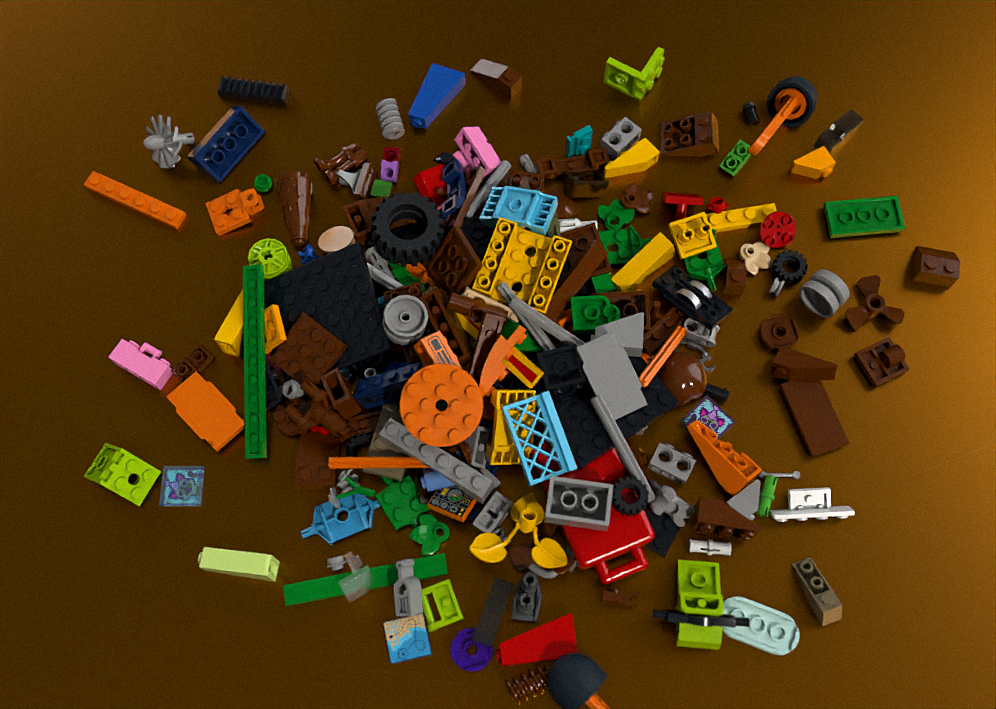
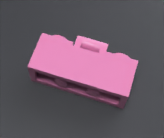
M462 127L454 140L472 168L482 166L486 170L483 180H488L501 161L492 146L487 143V139L479 127Z
M121 339L108 358L114 364L161 391L173 374L171 372L172 369L169 367L171 364L163 358L158 360L162 355V351L146 342L139 349L140 346L134 341L130 340L127 342ZM145 353H150L152 357L150 358L146 356Z

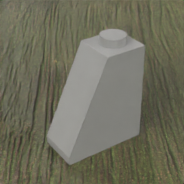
M637 313L596 327L595 335H591L590 341L613 331L619 346L625 349L628 356L641 357L643 350L644 313Z

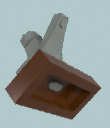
M364 163L362 169L356 173H348L339 169L337 175L340 177V184L351 186L355 197L358 200L370 199V192L378 172L370 163Z

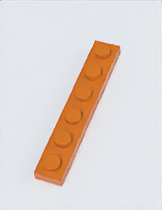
M92 171L83 184L88 190L178 230L187 216L182 210L95 171Z

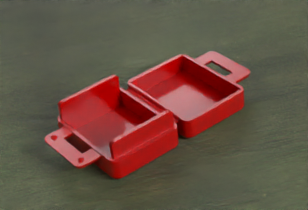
M543 423L537 425L536 431L543 434L545 426ZM544 440L540 449L550 454L552 449L551 443ZM615 447L582 470L576 464L577 469L556 477L612 484L614 487L615 483L623 478L625 467L622 465L621 458ZM533 449L530 452L531 459L535 453ZM538 453L535 462L544 466L548 457ZM551 459L547 469L553 472L560 471L558 462ZM535 467L540 477L542 470ZM550 479L542 481L547 496ZM627 488L622 491L621 498L625 503L634 504L638 501L635 490ZM611 504L607 531L560 525L577 566L582 570L594 566L603 584L612 583L639 572L648 566V561L641 547L651 543L655 534L644 509L635 516H627L626 514L621 515ZM627 552L631 553L632 561L610 570L608 569L605 561Z

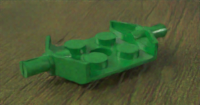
M712 229V234L717 247L702 252L706 255L705 259H699L696 255L684 258L688 275L694 279L707 282L710 292L717 290L714 279L726 268L715 237L716 229Z
M632 225L629 226V229L598 231L603 247L608 252L607 257L610 265L628 263L652 240L642 239ZM614 245L618 250L611 252L608 250V246Z

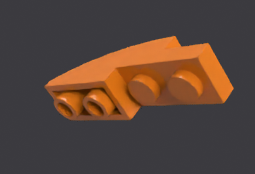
M519 325L508 340L500 336L491 349L484 364L479 383L482 398L485 395L489 397L492 389H495L494 383L497 380L501 382L507 375L506 368L508 366L502 362L503 359L508 360L515 352L512 350L515 344L518 343L520 345L527 337L525 334L527 330Z

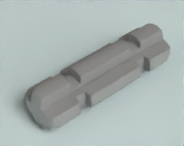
M527 154L519 158V162L522 166H525L526 172L539 174L537 167L530 161V157Z

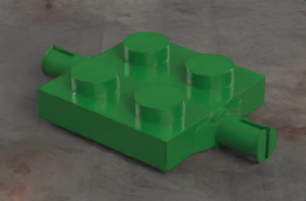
M381 476L387 487L376 494L374 498L394 530L396 531L410 524L413 529L420 526L418 522L419 516L430 509L427 504H420L418 490L411 477L407 476L402 481L393 482L392 479Z

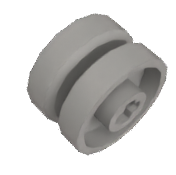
M819 269L811 276L809 281H806L800 287L799 296L805 306L820 317L829 318L838 310L839 306H842L848 300L850 291L843 280L829 270Z
M401 295L393 298L387 304L382 324L383 331L388 339L396 344L409 345L422 337L428 320V312L423 302L410 295Z

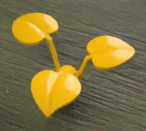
M533 493L523 496L512 506L511 517L518 523H516L515 528L504 542L501 541L498 535L487 532L477 536L469 547L472 554L478 559L489 563L499 562L507 554L504 546L509 543L518 529L524 533L532 531L536 546L532 549L531 556L537 565L543 568H557L567 564V556L556 541L550 538H544L540 543L538 541V528L535 525L543 521L544 510Z

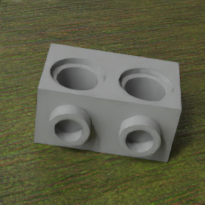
M624 117L621 121H617L609 133L603 134L600 148L605 147L607 154L616 160L620 153L629 150L640 139L642 129L627 117Z
M659 443L648 465V469L684 486L696 460L692 459L693 457L686 452L680 453L674 450L675 448L670 444ZM664 454L668 457V461L662 462L658 456ZM677 464H684L686 466V470H679L677 468Z
M496 491L472 523L473 529L480 534L496 531L511 511L513 502Z

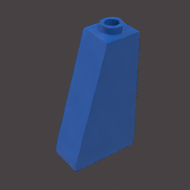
M432 63L409 111L410 124L417 128L426 129L465 86V73Z

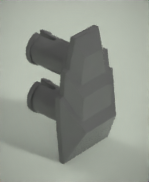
M525 571L521 581H518L517 588L513 593L512 619L537 622L542 594H540L541 585L538 583V576L534 572Z

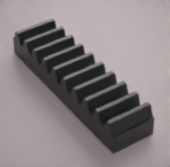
M223 75L217 93L219 97L287 105L291 90L286 83L281 85L278 82L274 84L270 81V84H268L266 81L261 83L259 80L254 82L252 79L247 81L245 78L240 80L238 77L234 79L232 76L227 78Z

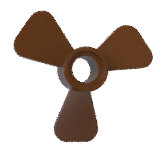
M877 275L863 277L856 283L858 290L866 300L861 306L849 308L845 312V318L853 330H858L867 317L875 318L879 313L894 324L899 325L903 322L904 311L900 308L885 306V299L878 294L881 278Z
M545 516L539 524L540 536H537L539 543L544 538L551 539L558 525L544 522ZM534 539L531 546L512 547L510 549V557L513 564L520 572H524L534 562L531 556V551L536 546ZM566 554L567 564L562 567L553 568V570L557 574L565 573L575 563L572 556Z

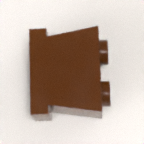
M338 368L320 377L333 407L345 420L362 411L358 400L353 396L354 391L349 381L341 374Z

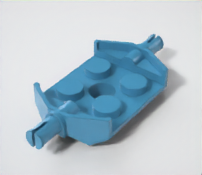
M358 493L340 498L341 507L337 509L335 505H331L330 501L315 507L312 527L301 530L302 537L305 539L313 534H318L328 544L333 545L332 543L366 528L371 529L374 510L380 506L376 500H369L364 495ZM339 512H348V518L345 521H339L337 519Z

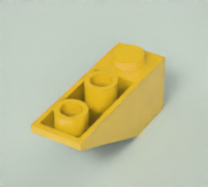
M646 138L636 141L628 151H623L616 160L609 161L605 165L603 176L610 178L645 171L658 161L660 152Z

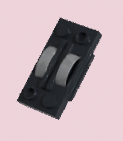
M676 265L654 279L652 286L661 292L665 299L692 320L700 322L710 331L733 311L732 307L710 292L704 284L694 280Z

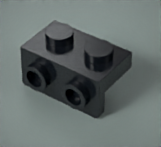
M269 364L265 365L266 411L285 402L282 384L278 386L276 381L279 379L275 368L271 369Z

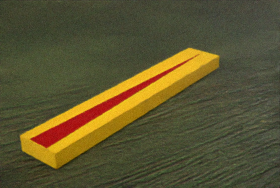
M456 313L463 328L477 340L481 322L473 323L468 319V316ZM514 346L512 350L515 352L508 360L503 359L502 362L527 387L532 389L544 372Z

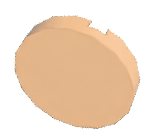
M337 226L325 231L320 236L318 245L323 254H331L354 244L355 236L350 228Z

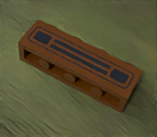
M433 288L419 297V299L425 305L428 317L435 331L440 330L447 339L450 349L457 356L461 367H464L471 362L474 348L456 312L446 309L449 301L446 292Z

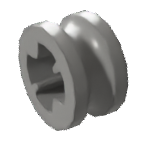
M776 277L769 293L774 292L775 296H778L785 281H779Z

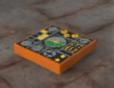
M454 485L436 490L427 505L431 510L464 522L477 501Z

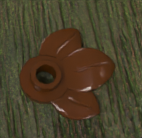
M636 182L628 184L624 189L625 193L621 197L622 207L624 209H635L640 213L650 212L651 207L648 202L652 199L653 192L647 188H639Z

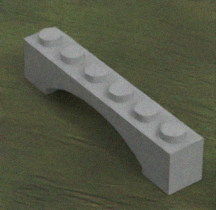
M392 418L388 420L379 433L381 442L425 464L481 504H483L493 489V481L439 447L419 441L405 426Z

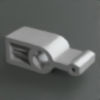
M413 558L396 562L399 580L394 584L396 616H414L423 613L421 584L419 579L414 577Z

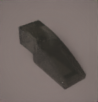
M851 109L832 123L830 128L818 137L813 146L817 149L825 146L831 154L865 120Z
M498 577L494 578L471 641L489 648L492 647L514 587L513 583Z

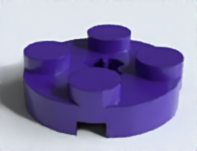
M466 628L460 631L451 645V655L454 662L461 669L469 672L483 669L490 662L493 654L491 639L486 633L476 628ZM469 644H474V647H478L474 656L466 653Z

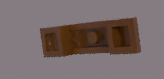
M605 147L588 150L585 155L554 160L553 156L536 159L539 174L545 175V178H563V171H595L605 167L609 162Z

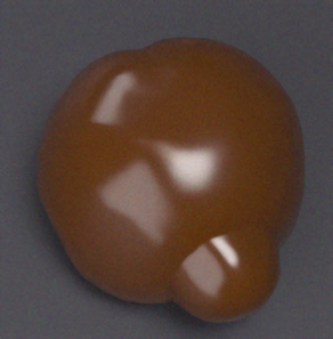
M673 350L656 373L679 401L678 407L686 405L691 400L701 398L707 386V375L702 363L688 353L675 352Z

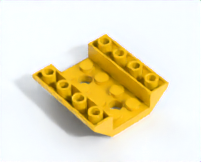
M499 217L482 261L483 267L478 272L472 289L508 305L497 290V287L501 283L506 282L512 289L513 284L521 283L523 285L522 290L514 292L515 295L541 314H546L572 241L556 235L552 239L519 228L518 223ZM528 248L536 250L535 255L531 257L527 256L525 252Z

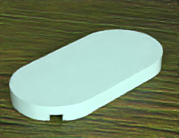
M740 596L731 597L723 601V614L749 618V627H723L722 632L726 636L773 655L787 654L797 646L800 636L799 629L789 615Z

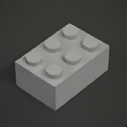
M551 476L544 522L607 531L610 520L613 485Z

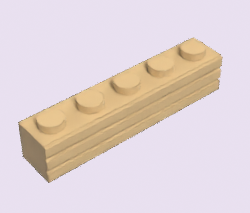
M467 286L465 287L462 296L470 299L482 298L486 301V304L508 311L507 320L518 322V316L509 305Z

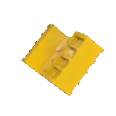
M492 389L490 403L495 407L492 443H486V458L490 465L521 464L501 407L536 396L535 390ZM535 401L528 404L526 410L536 415ZM515 408L508 410L510 417L517 421L521 411ZM524 413L520 423L530 427L534 418ZM518 427L516 431L517 437L525 440L528 431ZM531 433V435H530V437H529V440H528V443H530V444H532V445H533V438H534V434H533V433ZM526 446L523 453L526 458L530 459L532 449Z

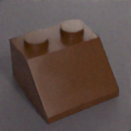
M922 246L916 247L914 281L951 287L959 279L960 260L954 252Z

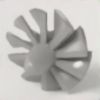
M158 115V124L154 117H151L155 133L149 127H146V131L150 136L143 141V145L153 151L151 158L159 163L160 168L175 167L174 164L181 159L178 155L181 146L194 143V137L189 138L193 134L191 132L178 134L177 126L171 132L169 116H167L166 126L162 115Z

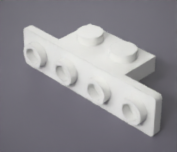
M824 487L788 489V509L769 510V515L775 521L785 522L791 518L799 521L808 520L809 517L821 520L828 519V516L848 518V515H855V511L849 506L831 507V489Z

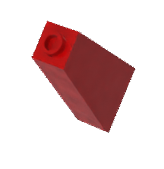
M572 613L564 615L500 643V649H496L497 662H502V667L556 661L563 655L577 653Z

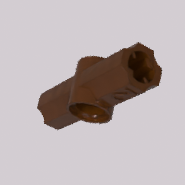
M455 293L450 295L446 308L447 310L468 316V319L473 323H480L484 312L503 316L505 319L502 327H504L508 316V311L488 305L482 298L470 299Z

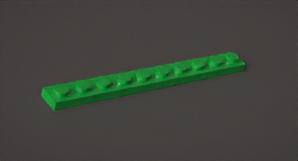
M256 264L243 266L245 459L267 458L264 266Z

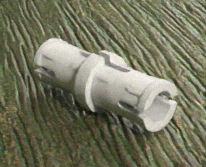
M689 539L688 550L689 552L707 553L709 556H712V554L730 556L731 542H715L713 539H708L707 541Z

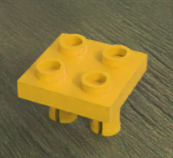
M705 212L668 224L680 259L717 247L712 234V225L708 222Z

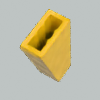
M661 232L656 235L611 278L615 291L635 289L676 255L674 245Z
M243 289L214 338L224 353L240 358L244 352Z

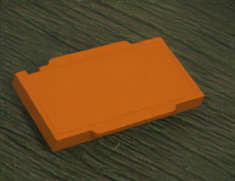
M197 371L166 396L176 407L177 414L202 440L206 439L217 452L245 428V422L236 414V408L210 381L206 382Z

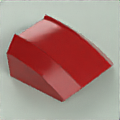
M438 164L423 172H419L413 178L414 186L417 192L420 193V197L426 196L430 198L429 202H434L437 205V210L439 209L440 211L445 200L437 194V191L443 188L447 192V183L442 180L443 167L446 164Z

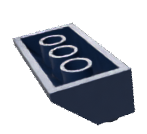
M240 105L232 106L188 154L187 158L200 171L220 183L265 131Z

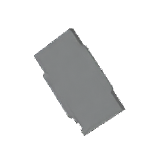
M613 331L575 349L595 396L601 395L615 420L648 405L640 389L642 387L641 382L625 349L619 346Z

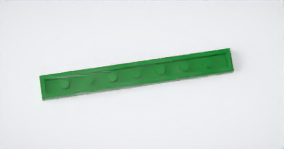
M445 553L413 559L414 577L419 580L448 575ZM396 563L283 585L285 605L289 607L393 586L399 580Z

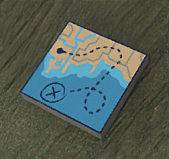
M424 613L383 622L391 665L432 655Z

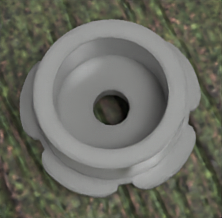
M343 555L328 558V565L326 567H331L332 571L344 568L343 564L346 563V560L344 561Z

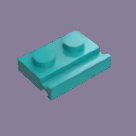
M589 125L574 132L572 137H566V158L573 155H584L591 149L593 130Z

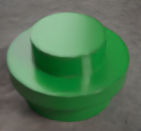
M260 174L254 180V187L259 192H266L272 187V180L269 176Z

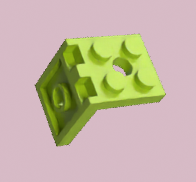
M657 47L642 72L609 57L605 67L604 83L640 101L647 90L650 91L655 77L658 78L663 68L661 66L665 60L663 57L664 49Z
M105 442L83 477L106 487L140 506L161 471L128 451ZM135 473L137 475L136 482L129 484V476Z

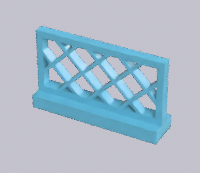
M549 391L501 407L529 486L550 479L551 476L556 477L577 469ZM530 402H536L538 407L536 415L526 410ZM515 408L521 411L517 421L510 417L509 409ZM524 413L534 418L530 427L520 423ZM537 420L545 426L543 434L533 430ZM518 427L528 431L525 440L517 437L516 431ZM531 433L541 437L537 447L528 443ZM544 440L551 443L552 449L550 454L540 449ZM526 446L535 450L532 460L524 456L523 451ZM538 453L548 457L544 466L535 462ZM551 459L558 462L560 471L553 472L547 469ZM533 466L542 470L540 477L533 480L530 472Z

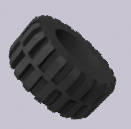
M406 191L400 195L394 193L391 198H384L383 204L379 203L376 206L371 222L372 242L375 244L376 251L378 253L381 252L383 259L387 260L389 258L390 263L394 265L400 263L401 267H406V264H411L414 267L417 266L418 262L424 264L428 262V257L431 259L443 239L444 220L442 219L441 211L437 210V205L434 202H429L430 198L426 196L420 197V193L416 192L409 194V191ZM412 219L419 222L424 227L425 232L416 239L404 240L393 235L390 227L399 220Z

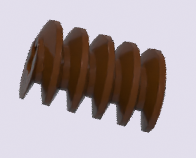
M544 663L543 669L539 665L535 666L536 673L531 669H528V676L521 672L520 680L515 675L512 676V684L507 679L504 680L512 700L515 699L520 704L522 703L521 696L529 700V692L534 696H537V689L542 693L545 692L544 685H547L548 672Z

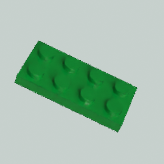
M898 196L825 202L823 205L830 238L903 232L906 229Z

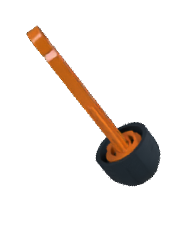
M799 76L789 77L781 80L772 89L767 99V109L772 120L747 150L749 154L755 157L781 124L786 127H796L809 119L815 110L818 96L815 87L808 80Z
M569 653L561 656L553 663L548 673L547 685L551 697L561 709H579L584 703L591 709H610L595 693L607 678V674L593 659L581 653Z

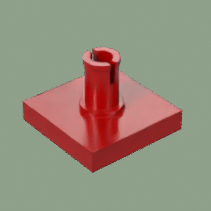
M663 192L662 200L665 203L676 204L675 221L686 218L687 205H703V197L699 194Z

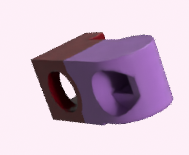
M384 146L381 163L382 181H397L399 164L402 158L400 148Z

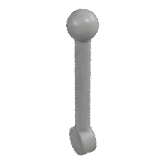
M761 471L759 473L761 479H764L765 475L792 477L795 480L800 478L798 471L793 473H766Z

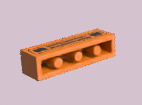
M440 330L422 338L413 346L424 366L434 363H449L462 368L457 356L450 349L447 339Z

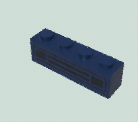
M420 363L360 379L356 384L353 396L366 409L400 401L401 393L407 380L423 366Z

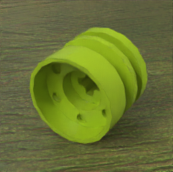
M266 238L259 240L249 251V265L261 264L264 266V281L293 270L292 260L286 247L276 239Z

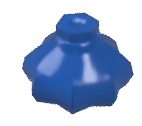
M310 244L303 247L302 252H298L300 264H307L312 262L313 259H319V256Z

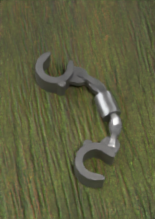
M682 339L679 344H687V347L694 350L697 348L703 353L702 359L699 361L702 363L706 373H711L716 366L711 368L704 366V362L710 361L712 357L705 351L703 346L690 339L689 341Z

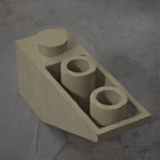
M809 557L793 563L792 567L811 609L821 625L825 626L842 619L843 605L812 558Z

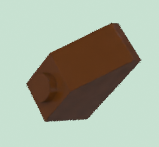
M725 258L724 264H726L723 276L722 294L741 296L746 286L747 269L744 260Z

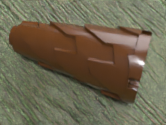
M286 172L278 175L279 179L275 178L277 195H279L281 209H283L285 227L288 230L290 242L294 246H302L308 238L312 176L305 173V177H302L300 172Z

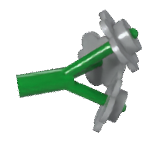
M353 469L349 471L344 470L339 473L337 478L339 483L337 486L342 489V494L338 495L335 487L330 488L331 493L328 494V500L331 505H335L336 509L341 507L340 498L356 493L369 497L374 496V489L360 486L358 475H349Z

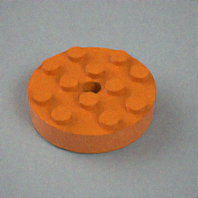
M434 363L417 370L407 380L401 393L400 412L404 425L419 441L437 447L452 446L468 438L477 428L483 413V398L478 384L464 369L449 363ZM440 399L447 402L446 409L440 410L436 408V402Z

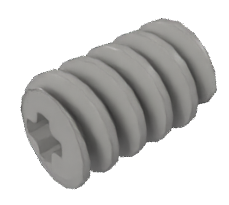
M392 98L380 101L375 108L382 134L386 139L391 140L398 139L405 133L401 123L402 120L399 117L400 113L396 105L397 102Z

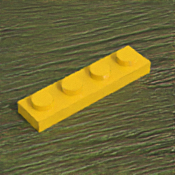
M775 203L723 211L720 214L710 213L706 214V217L712 225V229H716V232L759 226L765 217L773 212H777Z

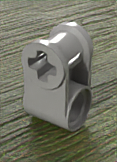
M688 318L682 326L686 329L684 339L693 340L706 347L715 346L716 333L720 330L718 325L710 331L700 322ZM687 326L693 327L695 331H689Z

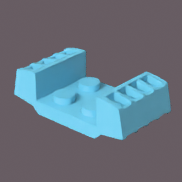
M510 186L492 187L479 219L487 227L495 228L499 217L518 223V226L529 227L531 232L546 236L558 206L557 197L530 189Z

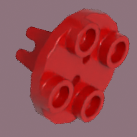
M773 212L763 219L759 229L760 238L769 247H783L793 242L796 224L791 215L785 212Z

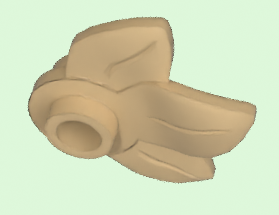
M756 242L753 245L747 243L740 247L739 257L741 260H744L747 271L752 275H756L759 268H772V259L767 254L770 247L765 243Z

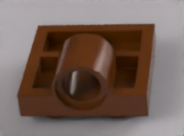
M889 337L854 354L874 388L910 370L904 361L905 353L903 349L897 344L894 345Z

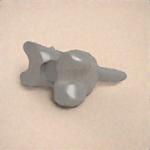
M650 479L648 481L649 485L655 492V499L649 502L652 512L657 515L665 512L677 526L683 527L685 525L684 519L689 518L695 512V508L690 503H686L679 498L670 486H660Z

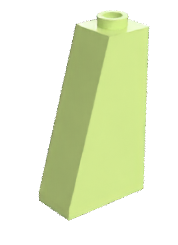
M204 547L203 552L198 557L199 568L205 571L273 582L276 581L280 561L269 554Z

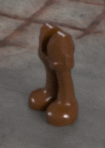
M359 142L344 146L342 152L331 160L324 161L322 158L316 157L313 161L321 176H324L326 182L333 186L339 177L337 175L339 169L347 171L351 167L356 168L362 164L369 154L365 149H362ZM346 160V162L343 163L341 166H339L338 168L332 170L334 167H336L337 165H339L340 163H342V162H344V161Z

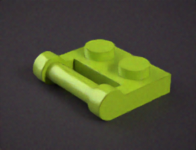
M449 579L421 590L423 612L428 623L427 630L429 633L464 619ZM429 594H433L442 619L440 621H435L427 598Z

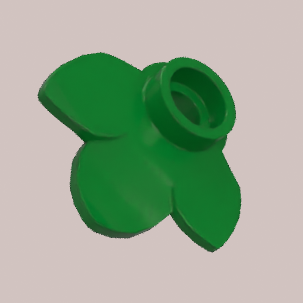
M619 199L611 202L608 207L599 205L598 215L604 221V225L608 230H620L622 225L632 221L635 213L634 209L624 210Z
M424 514L419 516L421 525L414 528L409 537L413 541L422 544V555H431L438 551L441 542L448 539L450 530L445 523L438 522L434 516ZM439 528L443 530V535L440 537L436 535V530Z

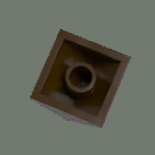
M563 171L566 197H601L609 185V181L597 171Z

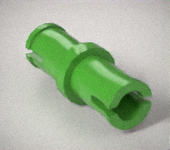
M765 475L763 488L759 493L760 499L758 510L755 512L756 515L768 517L771 502L775 499L774 491L778 478Z

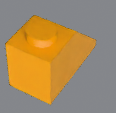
M822 146L794 160L789 170L794 174L817 179L821 176L826 177L830 175L836 162L825 146Z

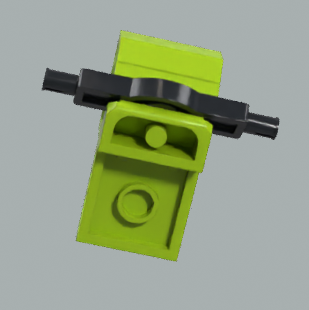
M678 559V601L675 610L666 609V611L653 609L652 619H666L667 622H676V646L719 650L723 627H749V618L723 614L724 607L720 588L719 563Z

